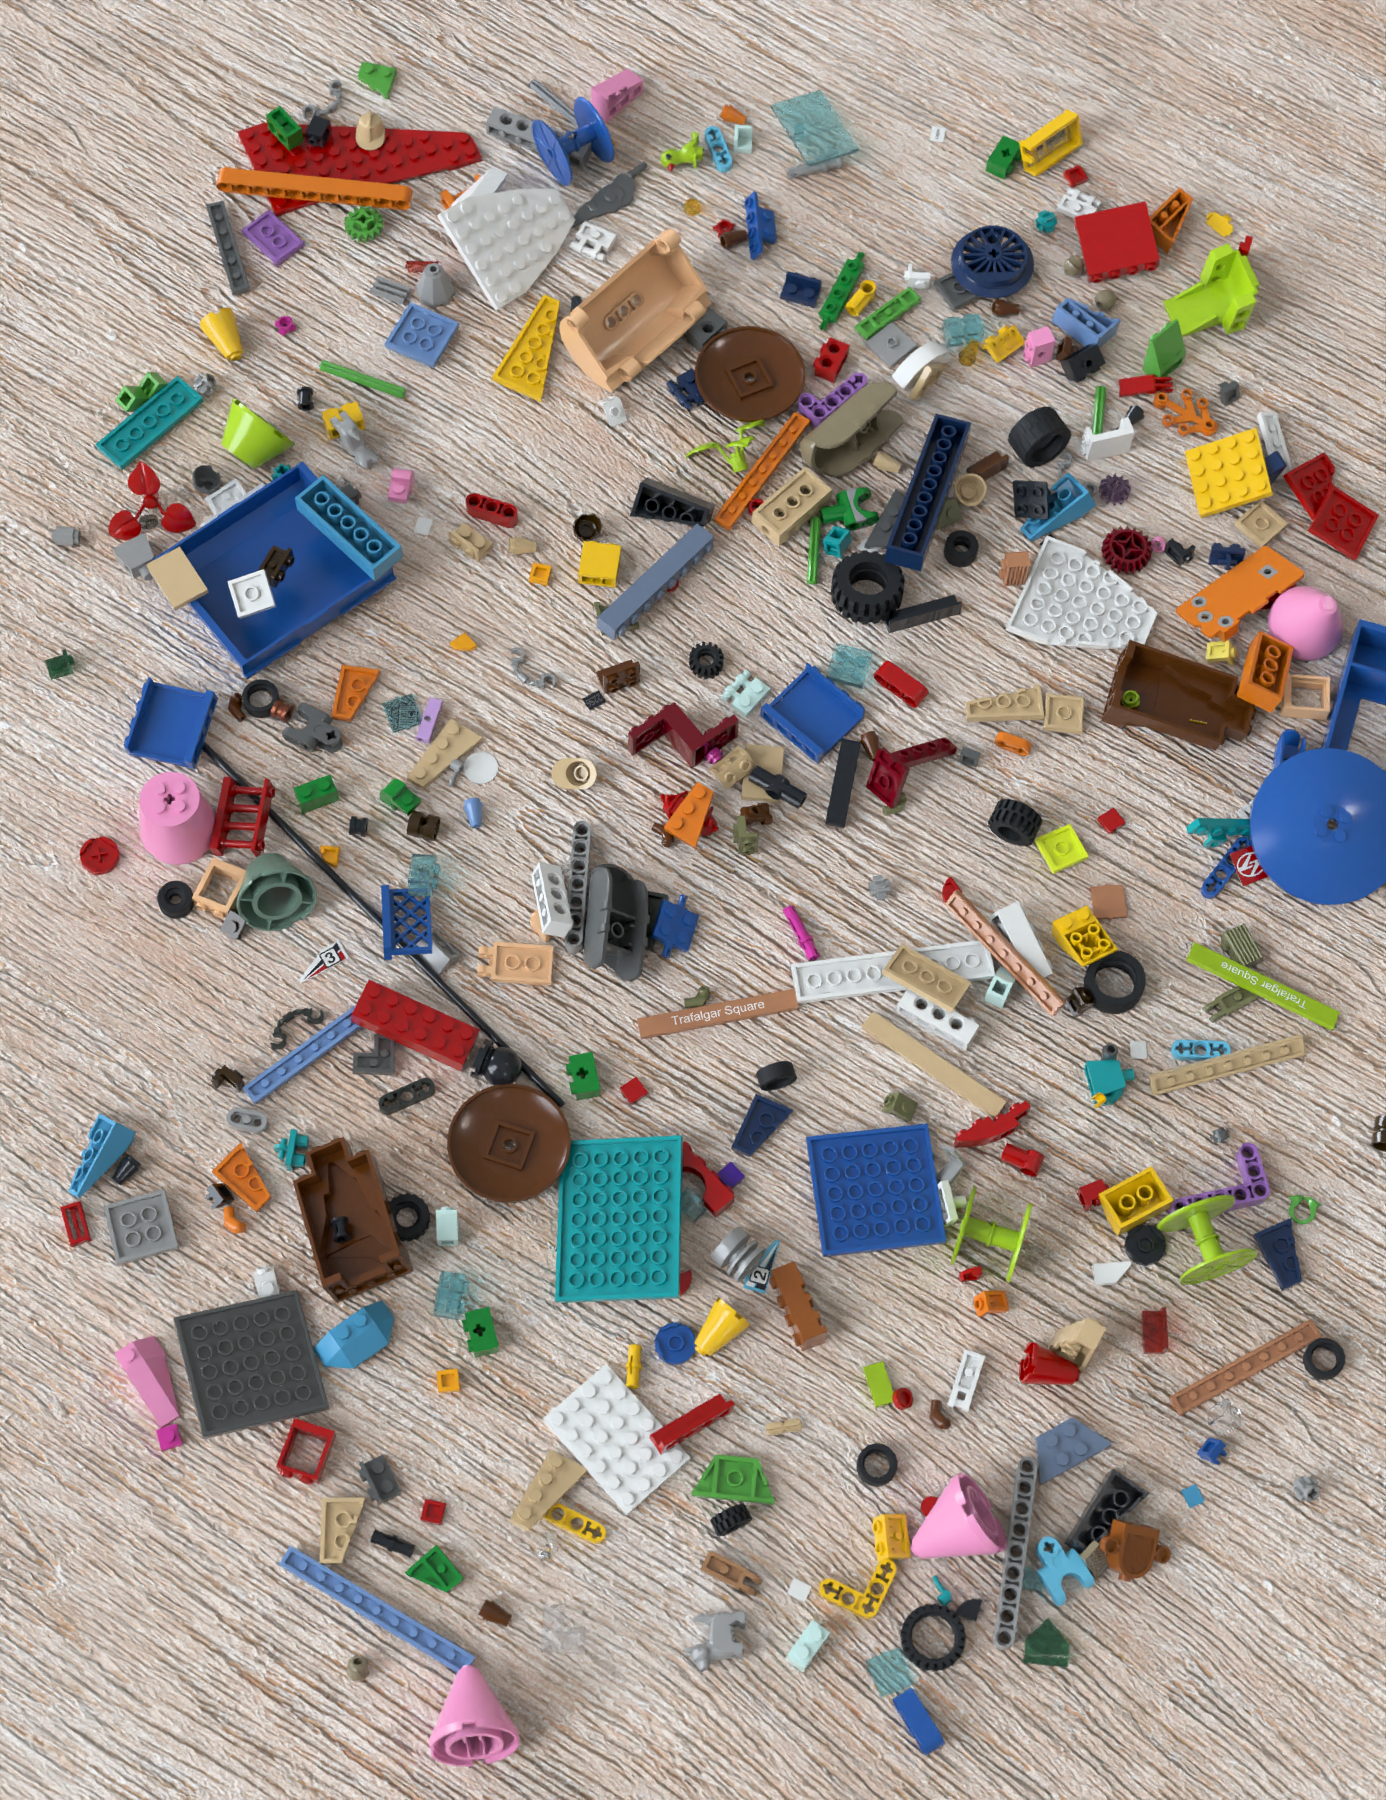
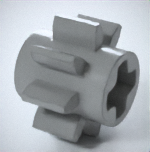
M201 372L193 380L195 382L193 385L194 389L200 395L206 394L209 396L217 389L215 387L216 380L209 373L204 375Z
M882 875L873 876L872 882H868L871 897L875 896L877 901L887 899V894L891 893L889 879H884Z
M1304 1475L1297 1478L1293 1485V1491L1296 1493L1295 1497L1301 1502L1304 1500L1308 1503L1314 1501L1320 1493L1319 1489L1321 1487L1317 1485L1318 1481L1313 1476L1307 1477Z

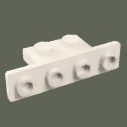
M235 478L204 499L214 513V516L203 522L200 526L203 527L217 518L219 514L236 503L243 501L266 485L263 482L246 493Z

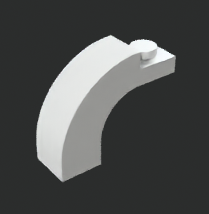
M931 341L915 350L899 366L892 378L903 389L914 388L927 365L949 363L952 356L948 353L949 351L946 347L939 345L936 341Z

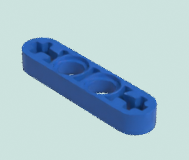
M1238 838L1210 873L1201 887V894L1204 898H1215L1230 880L1236 869L1234 865L1227 862V858L1230 857V853L1238 851L1240 845L1251 846L1249 838ZM1217 871H1223V872H1225V873H1226V878H1225V879H1220V878H1218V877L1216 876V872H1217ZM1215 882L1216 885L1213 891L1208 892L1207 888Z

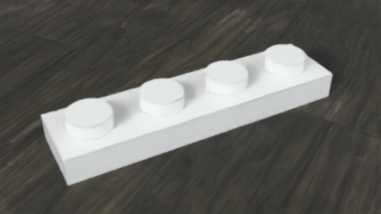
M1260 412L1257 418L1268 456L1278 451L1287 464L1286 468L1277 478L1284 479L1283 475L1293 470L1277 414Z

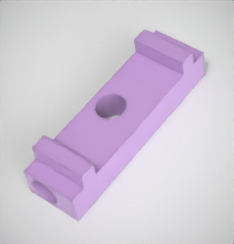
M429 698L416 736L417 741L428 744L431 742L435 725L442 710V700Z

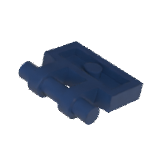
M692 368L677 377L679 384H675L672 380L666 383L669 392L677 397L679 404L685 407L687 411L693 409L692 402L697 407L705 403L697 389L695 372ZM682 391H685L688 396H685Z

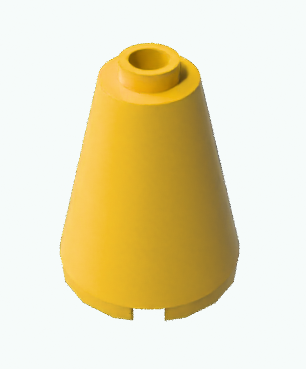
M228 307L220 308V312L214 314V312L207 314L200 321L199 326L227 360H239L242 357L243 348L232 309Z
M718 1297L694 1342L697 1345L695 1350L703 1357L706 1354L712 1356L747 1329L750 1323Z

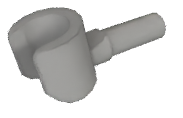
M454 759L450 764V768L454 771L448 783L449 787H453L456 777L464 770L463 764L457 759Z

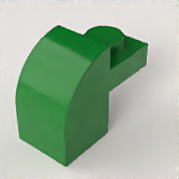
M396 778L379 793L380 799L394 811L399 808L407 816L421 804V799L406 788L404 782Z

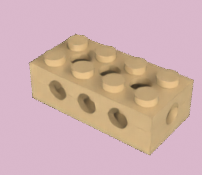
M804 467L753 511L752 524L779 547L815 516L820 508L825 507L831 502L832 489L808 468Z

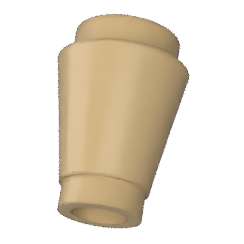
M878 451L873 462V466H876V469L898 473L902 464L884 451L883 453Z
M514 536V538H509L508 552L513 553V555L535 553L536 541Z

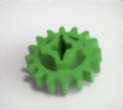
M360 206L359 210L354 207V212L349 211L348 217H345L344 226L347 235H351L352 240L358 238L359 243L362 239H364L365 243L368 242V239L374 241V236L379 237L380 232L383 231L384 223L381 213H377L376 208L370 210V206H367L366 209Z

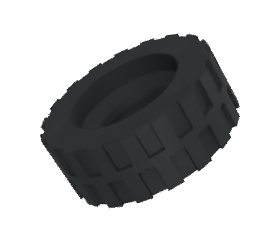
M410 1193L399 1194V1196L392 1198L389 1205L400 1241L410 1242L414 1239H419L429 1228L430 1213L427 1204L418 1195ZM403 1208L415 1210L417 1213L416 1223L410 1227L401 1226L397 1221L398 1212Z

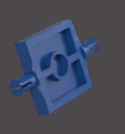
M683 894L680 895L677 904L667 900L661 902L651 937L664 945L661 954L664 958H670L672 949H678L683 952L689 951L699 915L685 908L688 897Z

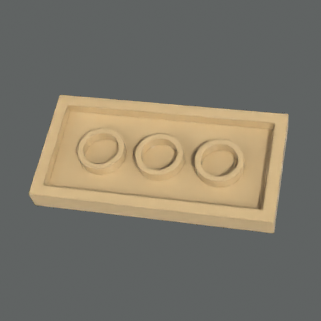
M904 944L899 946L882 972L884 976L950 1013H953L972 983Z

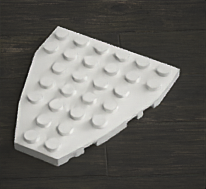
M515 189L467 197L437 215L495 311L528 291L556 255L575 222L573 215L557 189Z
M1046 536L1006 626V631L1040 644L1094 649L1124 648L1129 640L1145 645L1157 612L1148 606L1142 597L1139 598L1133 592V588L1111 570H1105L1100 566L1099 561H1094L1088 557L1086 551Z

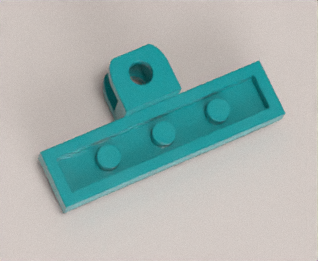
M1197 818L1186 828L1188 834H1197L1198 836L1207 834L1208 839L1203 843L1204 848H1216L1227 841L1226 835L1249 836L1250 819Z

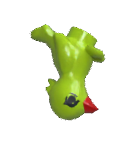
M692 132V140L679 151L676 147L664 151L661 155V164L668 168L670 172L680 163H693L694 168L697 169V161H703L704 147L698 146V133Z

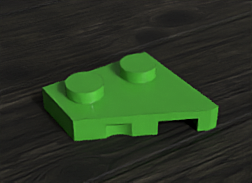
M362 61L358 80L367 84L373 91L377 90L384 99L388 100L397 70L396 68Z

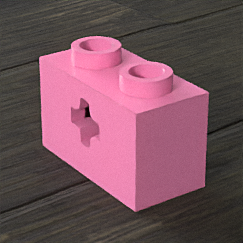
M1049 326L1028 332L1023 357L1026 362L1028 361L1030 367L1049 362L1052 359L1056 340Z

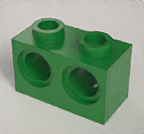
M281 106L266 114L268 129L289 151L304 142L302 128Z

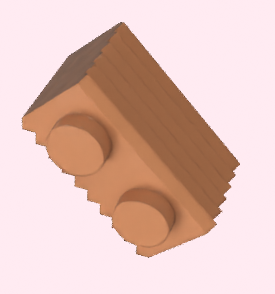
M1028 551L1005 553L1004 559H1001L999 579L1003 580L1005 587L1007 585L1017 586L1019 584L1021 586L1026 584L1030 569Z

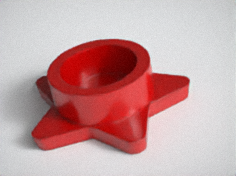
M722 219L718 225L713 226V230L718 232V238L720 239V235L724 231H732L736 224H731L730 221Z

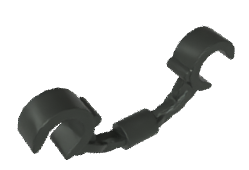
M312 1008L296 1009L282 1016L273 1033V1037L281 1038L282 1042L280 1044L270 1043L271 1047L276 1050L285 1047L287 1037L285 1033L282 1034L280 1028L284 1022L288 1023L295 1018V1015L303 1014L307 1017L308 1023L320 1024L324 1019L322 1009L320 1010V1017L317 1019L311 1017L313 1013Z

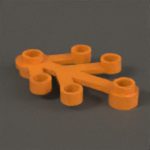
M1183 389L1181 393V399L1184 400L1186 409L1169 400L1164 392L1157 393L1154 396L1153 405L1156 408L1164 409L1167 407L1181 415L1175 417L1170 414L1164 415L1162 419L1163 426L1170 427L1174 424H1180L1178 434L1181 436L1201 432L1204 436H1212L1217 432L1218 424L1215 420L1210 419L1207 409L1209 402L1206 398H1199L1196 405L1201 412L1202 418L1196 415L1191 399L1193 395L1191 389ZM1193 422L1197 425L1189 426L1186 423Z

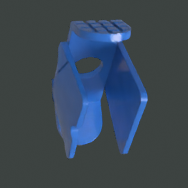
M1287 729L1282 732L1274 752L1273 769L1280 765L1283 760L1306 751V738L1304 737L1298 752L1300 742L1298 731Z

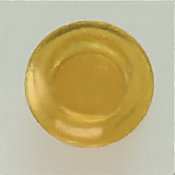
M690 198L684 203L683 210L687 215L695 216L700 213L701 204L697 199Z

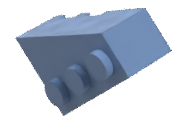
M1070 298L1065 299L1056 307L1052 322L1083 346L1098 344L1100 348L1116 334L1121 320L1117 318L1113 320L1104 316L1105 313L1101 311L1096 313L1089 310L1087 305Z

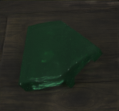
M1047 1618L1043 1621V1624L1027 1635L1023 1662L1068 1667L1069 1643L1052 1621Z

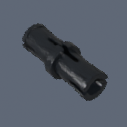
M376 1529L370 1540V1543L387 1548V1551L391 1553L394 1551L411 1558L415 1549L414 1544L398 1539L396 1535H387Z

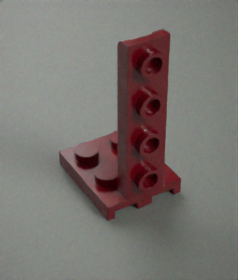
M943 737L892 753L884 747L880 748L876 754L865 787L891 809L895 808L899 802L910 767L953 755L957 751V747L949 739Z

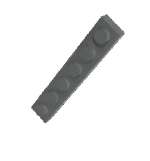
M224 201L206 204L232 295L250 292Z

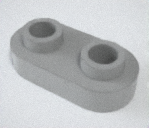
M233 1108L227 1114L229 1126L236 1130L258 1134L264 1132L268 1126L265 1114L259 1111ZM237 1117L241 1118L240 1122H235L234 1120ZM260 1121L261 1125L254 1126L255 1122Z

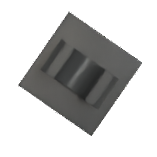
M1235 380L1229 384L1226 381L1219 384L1221 388L1219 392L1221 403L1224 406L1240 398L1239 383Z

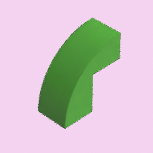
M147 372L139 386L124 385L115 400L126 412L136 411L168 383L157 372Z

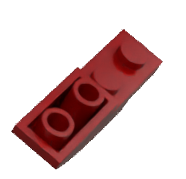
M1025 1100L1021 1104L1019 1102L1015 1103L1010 1107L1008 1113L1005 1115L1003 1113L999 1114L993 1121L989 1116L984 1119H977L968 1130L962 1129L956 1134L955 1147L982 1146L1011 1135L1018 1130V1120L1029 1113L1031 1106Z

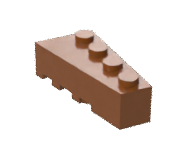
M795 1261L772 1269L771 1277L768 1278L771 1288L776 1289L779 1295L776 1299L779 1307L784 1308L786 1312L784 1318L787 1326L792 1327L794 1331L792 1337L796 1347L800 1346L801 1351H805L825 1343L828 1331L821 1324L818 1310L813 1311L812 1309L814 1306L811 1295L808 1291L804 1292L805 1283Z

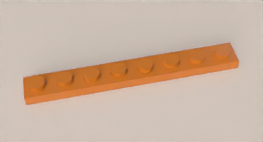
M797 412L792 414L714 517L716 524L728 531L731 530L749 506L750 501L755 498L810 425L808 418Z

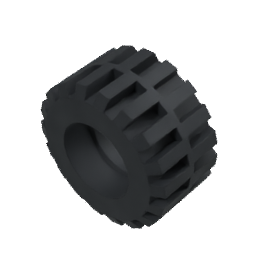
M1001 799L998 801L988 821V827L996 836L1018 846L1031 845L1042 825L1041 816L1033 808L1012 799Z

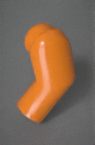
M225 1207V1227L236 1234L244 1233L246 1224L235 1218L234 1207Z

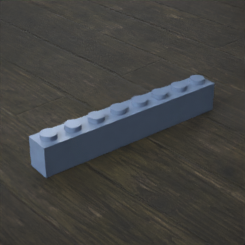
M696 524L598 616L597 628L613 640L618 636H623L630 624L634 625L639 620L640 615L644 612L647 613L656 600H661L665 592L676 585L677 579L685 577L693 565L696 566L705 554H709L712 551L714 536Z

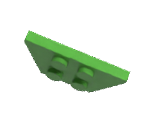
M716 1454L692 1491V1497L774 1505V1498L768 1487V1482L763 1474L759 1459Z

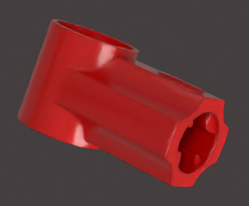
M1007 1143L1000 1160L1020 1168V1171L1028 1176L1036 1177L1043 1163L1044 1156L1037 1151H1026Z

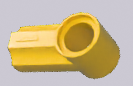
M865 280L860 284V289L845 305V309L849 314L858 317L865 307L875 300V283L871 280Z

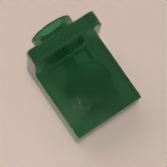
M66 649L62 650L63 655L45 660L51 680L74 673L72 666L75 665L72 654L68 655Z

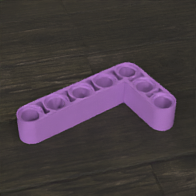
M1250 1142L1244 1143L1236 1154V1161L1244 1184L1178 1198L1173 1202L1169 1214L1176 1211L1175 1207L1183 1208L1195 1202L1220 1195H1233L1235 1197V1194H1241L1244 1200H1238L1235 1197V1203L1227 1211L1262 1204L1270 1193V1187L1257 1147ZM1242 1152H1249L1251 1157H1245ZM1248 1171H1255L1257 1173V1177L1251 1176ZM1254 1190H1261L1263 1196H1258Z

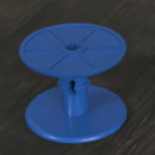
M577 97L574 102V114L579 128L572 132L568 130L565 136L558 138L554 131L542 120H534L532 123L534 142L544 164L555 179L564 186H568L572 181V169L567 155L574 151L579 152L580 148L591 142L592 152L603 162L610 163L614 159V147L609 131L598 111L584 97ZM574 134L573 140L567 138L568 136Z

